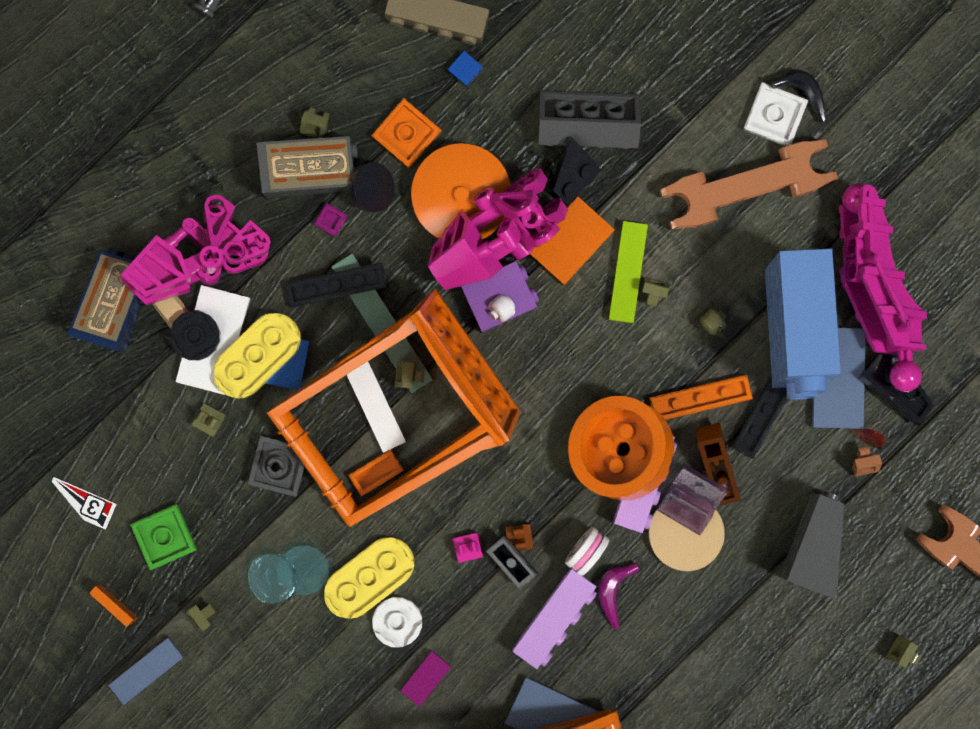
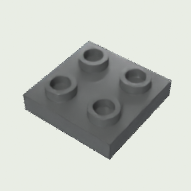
M260 436L247 485L297 497L305 466L291 446L287 447L288 442Z

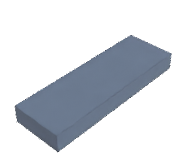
M168 637L108 686L122 704L125 705L185 656Z

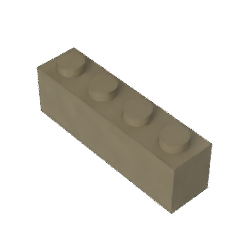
M388 0L385 17L389 20L390 24L403 27L404 24L414 26L413 29L419 32L427 33L430 30L438 32L437 35L442 38L452 39V36L462 38L461 41L463 43L476 45V42L482 44L489 18V9L454 0Z

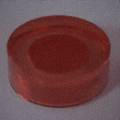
M864 429L860 435V439L863 442L877 449H883L886 443V438L871 429Z

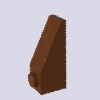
M720 422L696 428L698 447L716 506L740 501V493Z

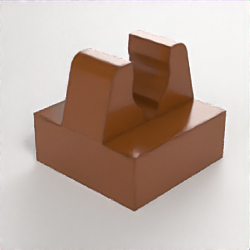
M530 523L505 527L506 537L518 551L534 549Z

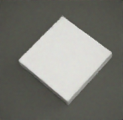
M762 82L743 130L783 146H789L792 144L808 100L778 88L773 89L771 85Z

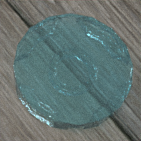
M299 545L290 549L283 556L279 565V576L283 585L297 595H310L319 591L326 584L329 576V563L326 556L318 548L310 545Z
M270 553L258 557L249 569L248 581L251 591L263 603L275 604L285 601L296 588L295 567L282 554Z

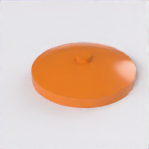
M450 144L432 152L417 169L411 189L412 205L418 220L424 228L435 237L440 238L462 209L468 217L480 210L474 202L477 194L489 187H492L496 193H502L511 184L505 168L489 151L472 144ZM503 214L478 230L482 236L481 239L488 237L498 229L505 217Z

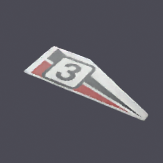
M53 477L52 483L82 519L106 530L117 504Z

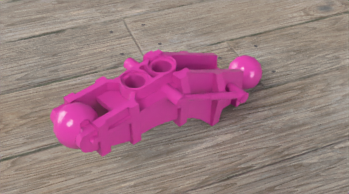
M855 183L844 191L842 196L843 205L839 206L841 219L839 237L844 239L843 266L839 268L842 287H845L856 312L855 316L866 334L865 342L870 344L873 352L898 355V363L890 370L889 378L891 384L901 392H911L921 384L922 380L921 370L913 362L912 353L926 350V344H922L921 321L927 319V312L919 307L901 280L905 279V272L896 270L889 237L890 234H893V226L888 225L883 208L886 207V200L879 199L877 191L872 185Z

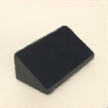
M505 535L486 551L519 589L538 574Z

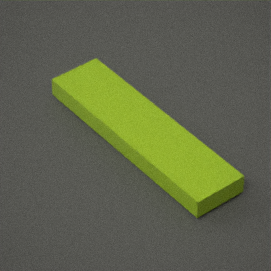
M627 221L622 223L608 320L634 323L648 224Z

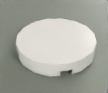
M391 597L384 600L376 608L372 617L374 633L383 644L390 647H403L411 644L418 637L422 628V615L419 608L411 600L404 597Z

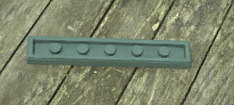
M351 254L333 265L332 269L334 272H339L361 266L354 255ZM376 290L349 295L375 336L396 322ZM406 338L385 350L396 369L397 362L414 363V371L424 372L423 382L412 381V388H408L411 393L433 381Z

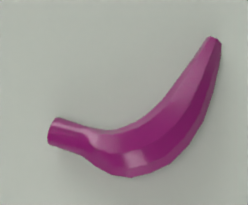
M636 563L607 571L599 584L600 603L614 629L620 628L616 602L617 588L623 579L639 572Z

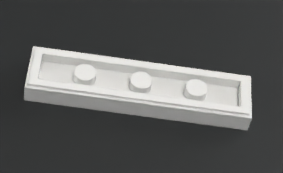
M369 362L347 374L383 453L405 443L406 440Z

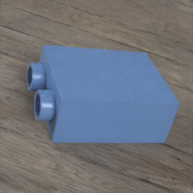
M832 249L779 251L765 269L772 388L786 387L787 399L789 400L817 398L818 393L827 392L826 383L841 374Z

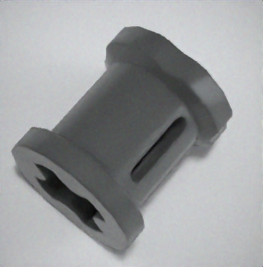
M200 0L193 7L207 17L213 18V12L220 0Z

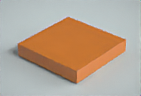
M403 98L371 136L410 169L442 130Z

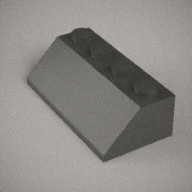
M540 91L538 145L567 146L565 141L570 136L580 146L598 148L618 147L623 149L639 148L641 128L639 95Z

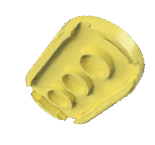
M279 313L265 314L257 319L216 360L214 381L218 389L225 395L234 398H246L257 392L299 349L301 335L297 324L290 317Z
M385 537L375 541L328 579L324 590V597L329 610L342 618H357L366 613L411 576L414 569L412 550L404 541L394 537Z

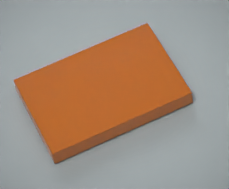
M579 197L569 205L565 219L557 223L560 230L556 235L544 244L534 247L530 253L536 261L563 285L573 277L615 230Z

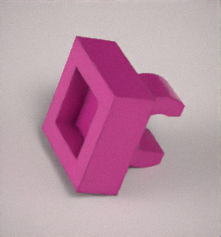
M477 532L453 538L458 563L483 557Z

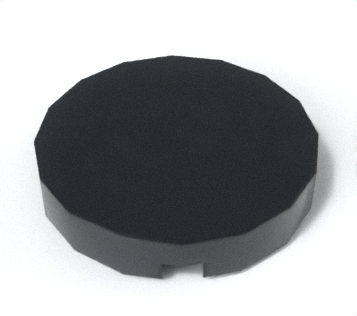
M378 162L363 163L356 167L350 179L352 181L350 195L354 204L359 209L368 212H379L388 207L394 194V180L390 171Z
M189 311L181 314L173 322L170 342L172 348L179 356L187 360L200 361L209 358L217 350L221 332L217 322L210 315L201 311Z

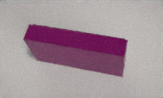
M431 651L400 691L420 707L449 671L451 665Z

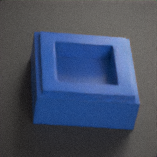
M463 51L449 67L448 71L467 87L480 73L483 66Z

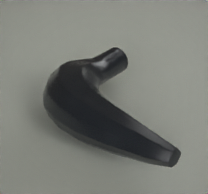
M797 69L781 77L771 79L770 82L773 89L783 86L799 88L808 98L820 122L826 121L822 91L812 75Z

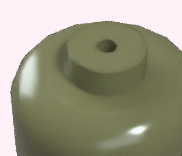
M711 308L700 317V324L710 335L716 336L727 327L725 320L727 316L722 310L717 311Z

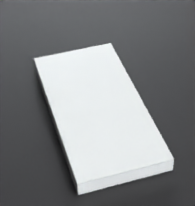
M201 285L194 311L206 313L217 322L221 332L220 343L217 350L209 358L192 361L182 357L176 378L177 383L224 394L218 389L214 381L215 362L241 336L251 298Z

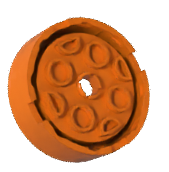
M627 396L606 397L587 407L576 420L571 430L568 444L570 464L579 481L596 494L622 501L644 497L659 487L669 473L668 469L675 451L673 434L665 418L653 407ZM621 443H628L630 446L629 453L624 457L619 455Z

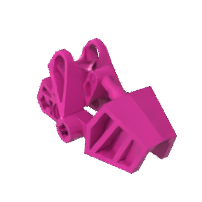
M541 168L532 170L502 193H496L492 187L481 191L474 198V202L480 210L468 217L462 209L432 246L428 267L444 290L492 278L503 268L498 260L509 253L515 260L523 259L532 252L534 247L544 244L560 230L557 223L565 219L568 208L561 198H556L543 207L537 202L539 198L536 194L544 190L548 180ZM503 214L505 217L498 229V238L484 243L478 230Z
M211 195L206 199L204 205L205 229L194 219L186 218L182 223V227L173 235H168L164 240L156 235L119 277L145 305H150L190 293L189 285L199 280L205 285H214L220 279L221 267L228 273L236 274L263 264L270 248L269 236L251 220L239 230L232 224L234 219L232 214L235 206L221 195ZM218 200L222 202L223 207L218 204L208 205L211 201ZM216 209V210H218V211H220V212H219V213H213V212H211V210ZM187 236L202 251L184 260L181 252L176 247ZM235 255V256H237V257H239V258H238V259H232V258H230L229 256ZM226 261L230 264L240 265L236 268H231L227 265Z

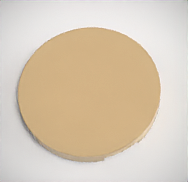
M676 496L664 502L654 512L648 530L649 542L655 555L667 566L680 571H694L710 564L719 554L724 542V525L717 510L707 501L695 496Z

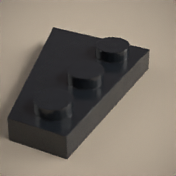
M877 353L859 379L916 426L921 425L934 404L921 385L911 392H901L895 389L891 384L889 376L891 368L898 363V355Z

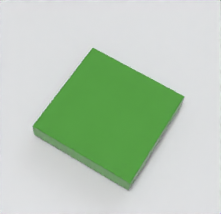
M178 504L130 524L150 570L198 550Z

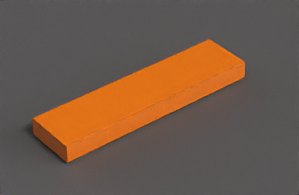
M743 375L651 397L649 401L651 407L667 420L750 400L753 397L748 377Z

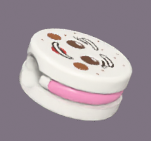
M589 528L574 545L565 560V564L577 570L576 573L583 576L600 558L609 543V538L599 533L596 528Z

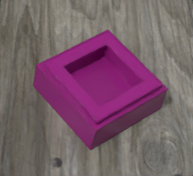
M326 203L314 225L337 237L348 215Z

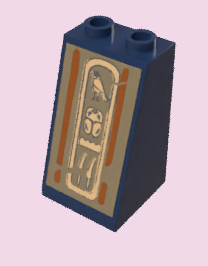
M109 248L108 253L100 250L67 336L126 353L142 301L121 281L119 276L137 256H133L132 260L122 257L123 252Z

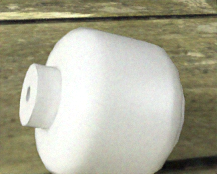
M498 295L488 304L490 310L488 314L493 320L497 319L503 323L515 314V305L508 296Z

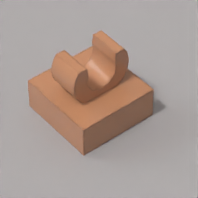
M868 446L858 448V459L854 460L852 466L854 476L879 472L882 466L880 454L871 456Z

